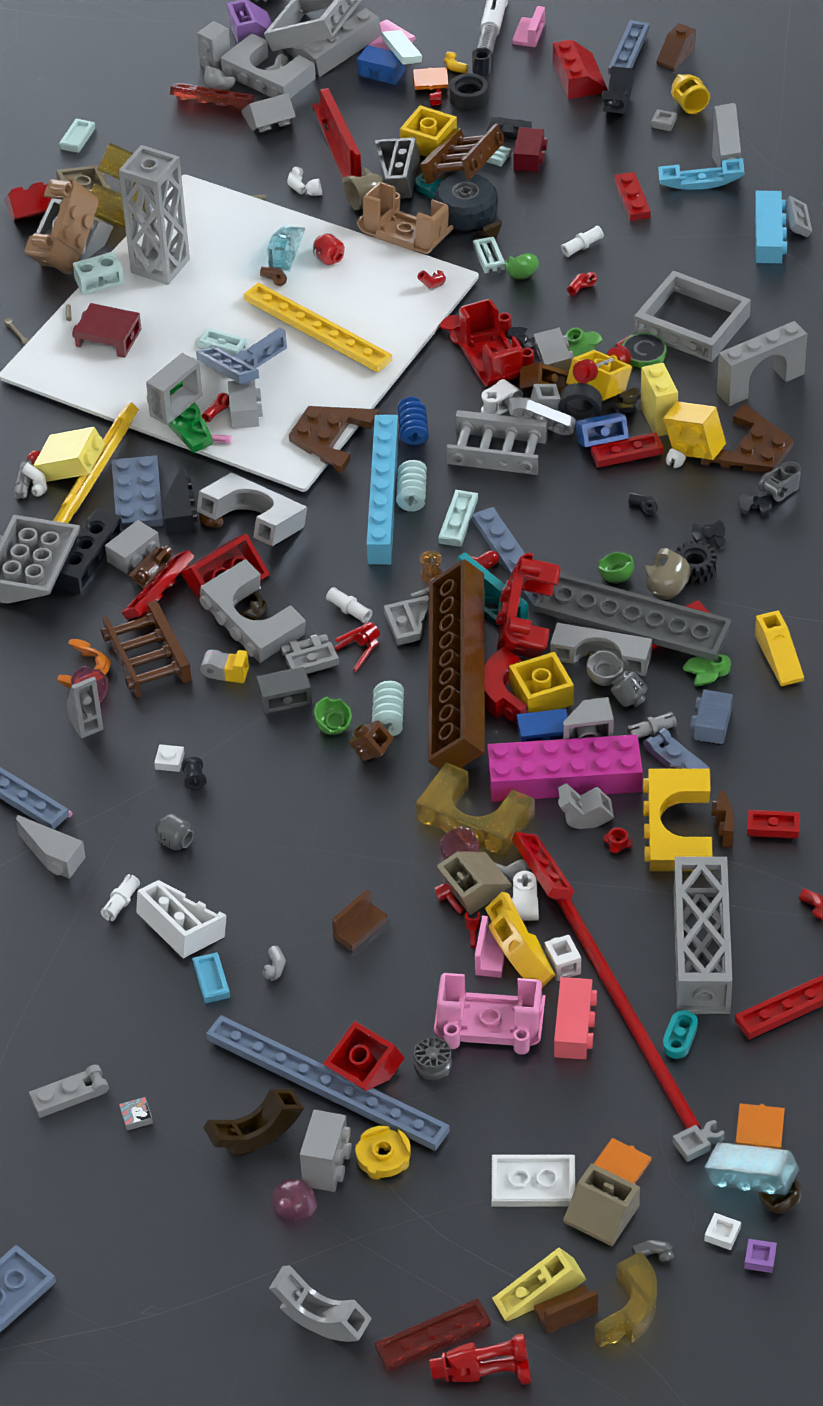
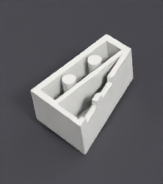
M158 880L138 890L136 913L182 958L225 937V914L221 912L216 914L206 909V904L200 901L195 903L185 898V893Z

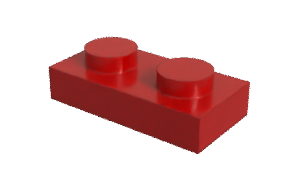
M748 810L747 836L798 838L799 812Z

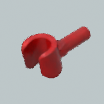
M437 88L435 93L429 94L431 106L442 105L441 88Z
M441 884L435 887L439 901L448 899L459 915L464 913V909L455 900L448 884Z
M468 912L465 913V927L470 933L471 948L477 947L476 933L481 926V915L479 912H477V918L474 919L468 917Z

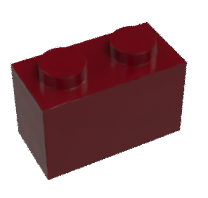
M519 127L513 153V170L539 172L540 164H544L545 151H547L548 138H544V129Z

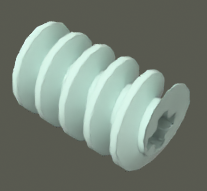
M408 460L403 462L398 468L396 502L403 510L417 511L425 505L427 467L421 461Z
M384 681L375 686L373 690L372 722L379 720L392 736H396L403 729L404 688L396 681Z

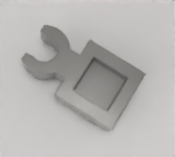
M712 1120L707 1122L702 1130L697 1125H694L674 1135L672 1143L684 1159L689 1162L711 1151L710 1143L718 1144L722 1142L725 1132L722 1130L718 1133H712L711 1131H714L717 1127V1122Z

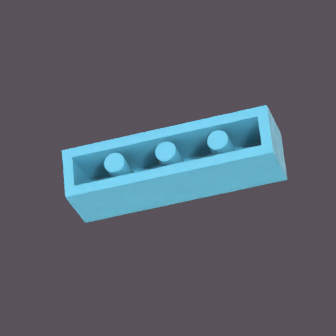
M781 191L755 192L756 263H782V256L787 255V241H783L787 237L786 200H782Z

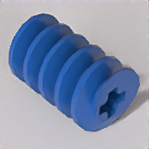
M415 396L403 398L398 404L400 438L409 445L423 444L429 438L426 407Z

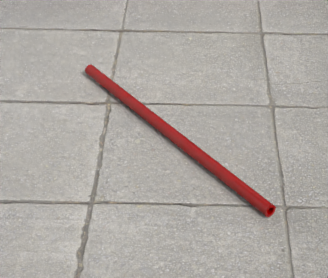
M560 898L556 900L685 1128L688 1129L697 1125L701 1129L700 1124L574 904L569 899Z

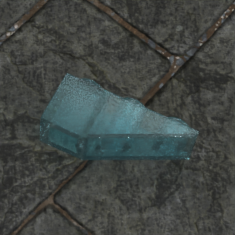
M283 225L272 235L267 248L269 267L290 271L305 227Z

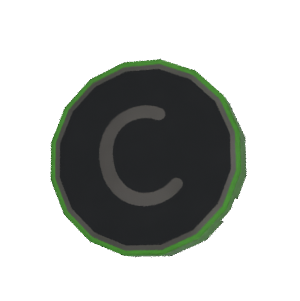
M634 334L625 339L622 346L629 350L631 354L629 364L634 367L642 368L659 364L666 357V344L664 340L654 334Z

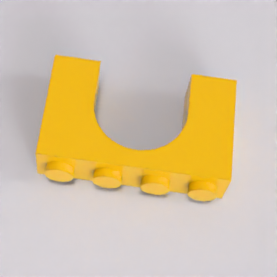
M648 769V778H643V794H648V801H644V816H649V824H644V839H649V846L644 847V860L649 862L650 871H674L675 857H712V837L677 836L669 832L663 826L660 819L663 812L675 804L709 803L710 769Z

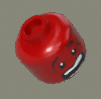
M326 233L314 240L313 254L325 265H332L343 259L344 244L332 234Z

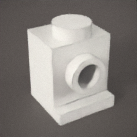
M570 935L556 937L545 942V955L555 973L556 981H560L561 977L570 978L581 974V956Z

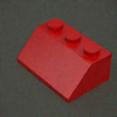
M562 40L553 43V64L568 99L602 94L603 91H608L592 52L574 40Z
M248 534L233 538L180 571L191 591L199 598L202 585L245 559L261 574L260 581L270 575Z

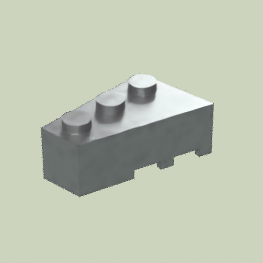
M416 137L375 140L386 184L396 188V192L400 194V199L411 198L421 158Z

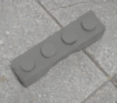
M557 623L550 643V653L555 652L560 662L574 664L583 656L589 655L591 651H594V653L610 651L623 661V672L625 670L628 673L633 671L638 675L646 676L652 655V639Z

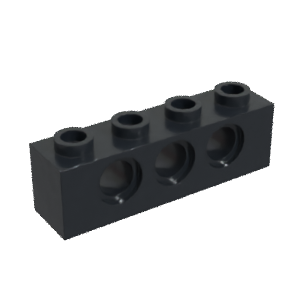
M96 509L91 517L86 519L85 525L78 533L56 579V588L82 594L107 557L105 545L123 532L121 516Z

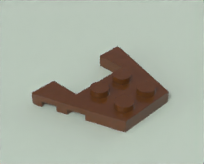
M742 404L734 414L733 422L749 428V432L733 452L721 449L714 460L701 458V464L709 465L710 462L721 463V467L729 468L731 465L743 466V470L768 473L776 469L794 446V439L749 406Z
M308 406L289 433V441L307 453H314L319 456L321 462L326 465L330 463L337 472L342 473L351 460L350 453L333 449L334 445L349 424L372 429L375 415H379V410Z

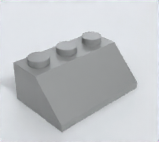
M51 199L36 233L51 235L60 210L61 199ZM95 217L79 260L88 259L104 247L114 226Z

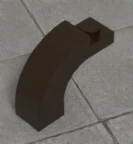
M270 1089L263 1102L248 1115L234 1120H208L203 1128L214 1147H227L231 1155H239L262 1148L276 1140L295 1123L304 1108L292 1089Z

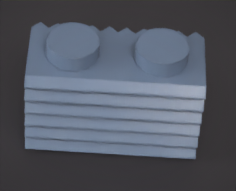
M703 690L702 698L697 697L695 712H698L697 716H692L690 730H694V739L696 741L724 744L732 711L733 694Z

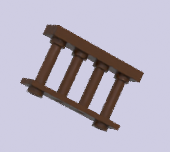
M494 124L485 135L465 137L461 128L453 129L420 164L426 184L434 183L443 172L464 170L466 178L471 179L503 145L504 136L500 131L499 125Z
M157 600L148 603L149 613L145 617L112 627L108 617H102L104 627L101 628L103 640L109 642L126 675L125 682L128 690L133 689L137 698L142 697L140 684L174 674L175 676L179 675L182 683L192 681L190 663ZM146 626L154 627L155 629L153 633L120 643L117 637L118 635ZM154 642H162L163 644L161 649L128 659L125 651ZM162 658L171 660L170 665L136 675L133 669L134 667Z

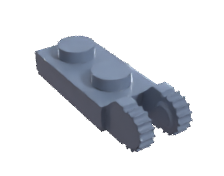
M279 327L247 350L239 351L234 356L257 368L287 348L286 332Z

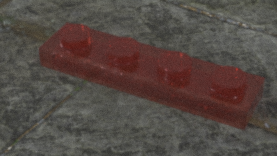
M178 82L170 86V95H175L177 99L181 100L193 98L199 103L211 101L215 102L217 106H227L228 104L234 105V108L241 110L250 103H254V95Z
M477 1298L375 1342V1349L387 1371H390L491 1327V1319Z

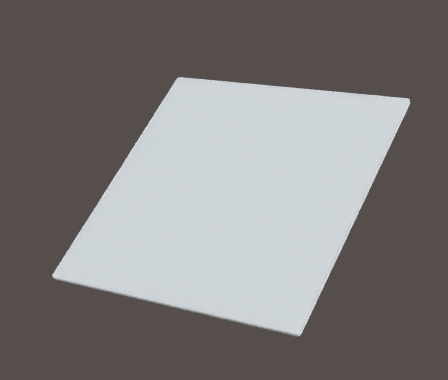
M182 175L190 260L170 284L167 285L131 273L126 236L112 251L116 254L122 266L124 284L82 295L78 288L0 372V380L112 422L115 421L125 405L132 402L139 411L129 428L190 450L168 425L150 416L146 382L181 353L197 360L196 351L203 350L198 348L197 341L207 328L247 339L246 348L243 347V350H247L253 344L281 327L286 332L287 348L257 367L259 378L255 379V387L260 388L261 401L257 403H262L263 417H258L259 426L232 429L229 405L227 409L218 413L211 422L205 423L211 435L232 436L231 444L213 442V445L196 453L305 492L327 467L325 463L320 461L319 456L314 453L309 454L289 441V433L307 407L324 406L374 409L437 331L442 320L450 315L476 283L479 274L475 271L190 175ZM171 187V188L167 191V196H168V194L171 192V190L173 189V187ZM164 218L166 230L168 221ZM173 229L171 241L178 233L175 229ZM144 233L137 242L140 246H142ZM326 233L335 236L345 247L343 259L332 265H325L313 254L314 240ZM156 250L147 258L151 265L159 255ZM161 261L156 266V270L162 271ZM261 266L282 269L287 276L286 283L283 286H277L271 278L261 277ZM422 270L431 276L434 272L438 274L437 270H441L446 276V281L442 286L429 289L418 280L417 276ZM259 282L391 353L392 362L377 373L244 300V293ZM90 303L140 313L142 330L125 358L118 357L116 346L85 340L81 348L76 347L75 338L72 336L73 328L79 323L83 311L87 310ZM67 304L71 305V321L66 320ZM199 361L202 396L195 403L198 405L202 415L209 405L217 399L218 394L227 393L229 395L228 381L234 380L227 378V376ZM349 424L333 449L340 450L359 426Z

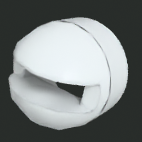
M319 178L313 179L306 184V190L309 195H322Z
M670 449L666 457V463L668 466L674 463L673 468H679L684 463L686 456L675 449Z

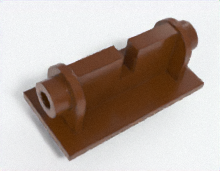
M169 546L156 547L128 576L144 589L171 560L172 549Z

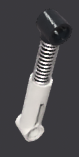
M508 0L486 1L480 26L481 34L478 47L472 52V72L474 74L487 76L492 72V52L496 36L500 32Z

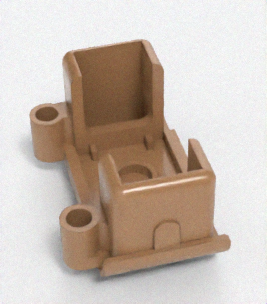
M71 177L67 178L69 181L52 179L48 182L44 197L62 200L51 235L35 233L33 236H29L24 250L27 256L40 265L54 267L64 274L74 271L73 263L79 261L80 255H82L99 202L96 195Z
M382 182L377 183L363 197V215L357 220V225L363 233L423 254L430 253L453 229L452 225L448 227L449 207L447 204L432 199L431 216L418 212L415 217L400 212V194L396 192L394 186Z

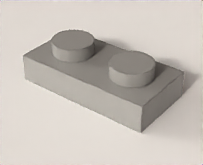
M789 196L786 199V210L790 229L796 234L808 237L813 231L807 204Z

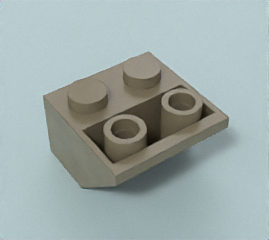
M456 852L437 865L444 884L449 885L452 894L469 915H472L493 901L501 892H506L513 887L486 852Z
M591 1163L577 1183L563 1223L613 1246L640 1206V1186Z

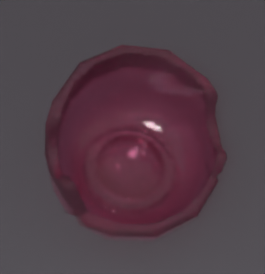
M83 666L76 670L71 678V686L95 677L99 702L104 700L109 692L108 678L100 669H91L88 666Z
M460 827L452 829L439 842V847L445 860L456 852H479L480 849L479 842L470 828Z
M294 1178L287 1179L281 1182L273 1191L272 1206L279 1216L295 1221L299 1216L309 1217L312 1215L317 1206L316 1195L305 1181Z

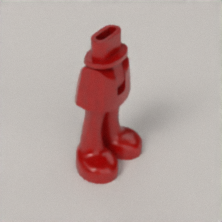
M517 1334L506 1342L482 1348H476L475 1343L471 1342L442 1353L440 1358L430 1359L433 1380L445 1378L446 1382H449L450 1379L453 1382L480 1381L482 1376L510 1371L517 1375L521 1384H531L530 1366L524 1334ZM506 1356L498 1359L487 1360L494 1357Z

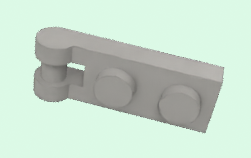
M91 1065L84 1072L30 1091V1099L38 1117H44L105 1094L109 1090V1085L106 1079L102 1078L103 1072L100 1066Z

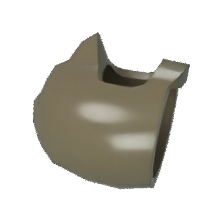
M363 167L362 177H343L344 192L350 206L355 210H363V197L377 183L382 182L386 184L385 180Z
M661 548L653 561V566L645 565L648 576L647 588L657 599L663 601L670 600L679 595L688 582L691 573L688 562L681 555L668 548ZM664 557L668 560L665 563V565L662 566L660 563V558Z

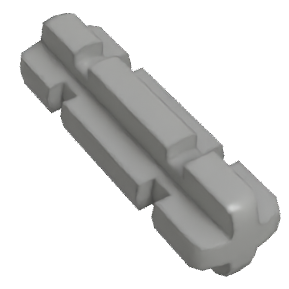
M24 461L20 465L14 489L17 499H25L27 497L31 478L23 474L22 469L27 463L33 466L31 462Z

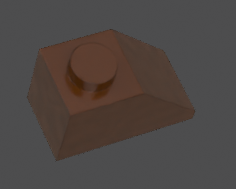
M678 23L667 34L658 56L657 64L674 71L695 50L696 29Z
M540 362L520 367L519 389L532 393L534 384H556L560 395L563 388L569 385L566 383L569 371Z

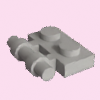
M317 634L311 635L309 639L299 642L293 640L288 642V645L280 647L281 654L285 656L289 669L304 666L306 674L339 665V657L332 643L329 642L327 634L317 636Z

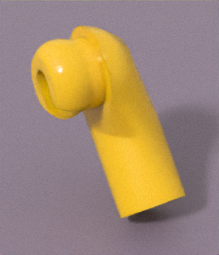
M446 52L444 63L447 68L453 72L467 74L469 65L457 62L455 60L456 53Z

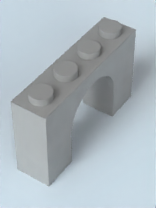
M250 34L221 57V69L224 71L225 76L230 77L232 75L236 81L270 97L289 93L291 99L316 79L315 62L300 55L280 69L261 70L256 68L269 56L267 40L254 34Z
M793 321L720 352L718 358L717 394L728 406L748 399L749 379L752 371L762 360L774 355L773 370L785 382L804 375L807 333Z
M230 473L200 490L197 503V512L214 520L237 509H248L262 513L256 517L253 538L271 546L304 528L307 512L306 506L234 473Z
M245 559L202 585L199 600L202 607L209 610L215 616L216 621L229 630L232 638L235 641H239L245 647L247 653L251 657L254 656L261 663L280 651L281 646L288 645V642L304 636L306 620L291 605L265 620L256 621L241 616L234 608L240 600L260 589L261 574Z

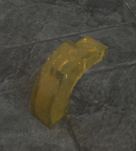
M641 1251L617 1264V1281L627 1292L630 1300L624 1308L595 1324V1340L601 1348L609 1343L614 1344L618 1342L623 1335H626L631 1343L645 1333L654 1319L657 1306V1279L650 1262Z

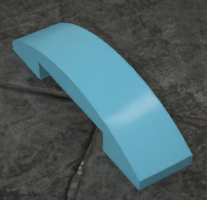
M743 158L722 160V167L680 171L679 165L658 167L660 184L686 190L722 186L745 175Z

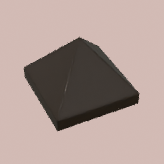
M498 220L477 231L476 236L480 238L494 237L496 241L502 222Z

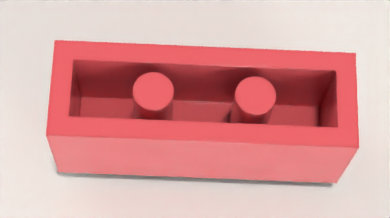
M560 978L554 1057L586 1060L587 1049L593 1048V1033H589V1027L594 1028L595 1011H591V1006H596L597 990H592V979Z

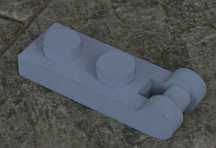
M665 728L656 732L655 737H649L643 742L645 749L667 768H669V765H678L685 769H710V767L672 738L669 731Z

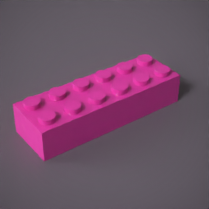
M638 735L488 744V770L492 802L559 797L558 787L566 783L579 795L596 787L605 794L642 792L643 771Z

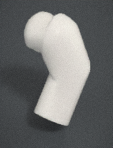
M293 167L292 172L289 173L287 183L299 194H304L306 192V185L301 182L303 170L299 167Z
M27 463L22 469V473L33 479L34 486L31 492L34 496L40 497L46 493L48 488L45 474Z

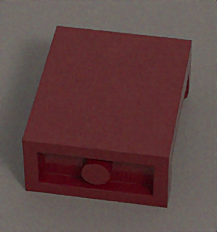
M90 303L87 310L83 311L79 323L73 328L72 336L75 338L76 347L81 348L85 340L116 346L117 356L125 358L142 330L140 313Z

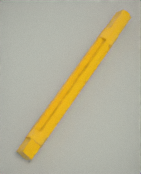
M132 402L125 405L103 438L105 445L90 474L78 478L53 521L69 523L81 506L139 411Z

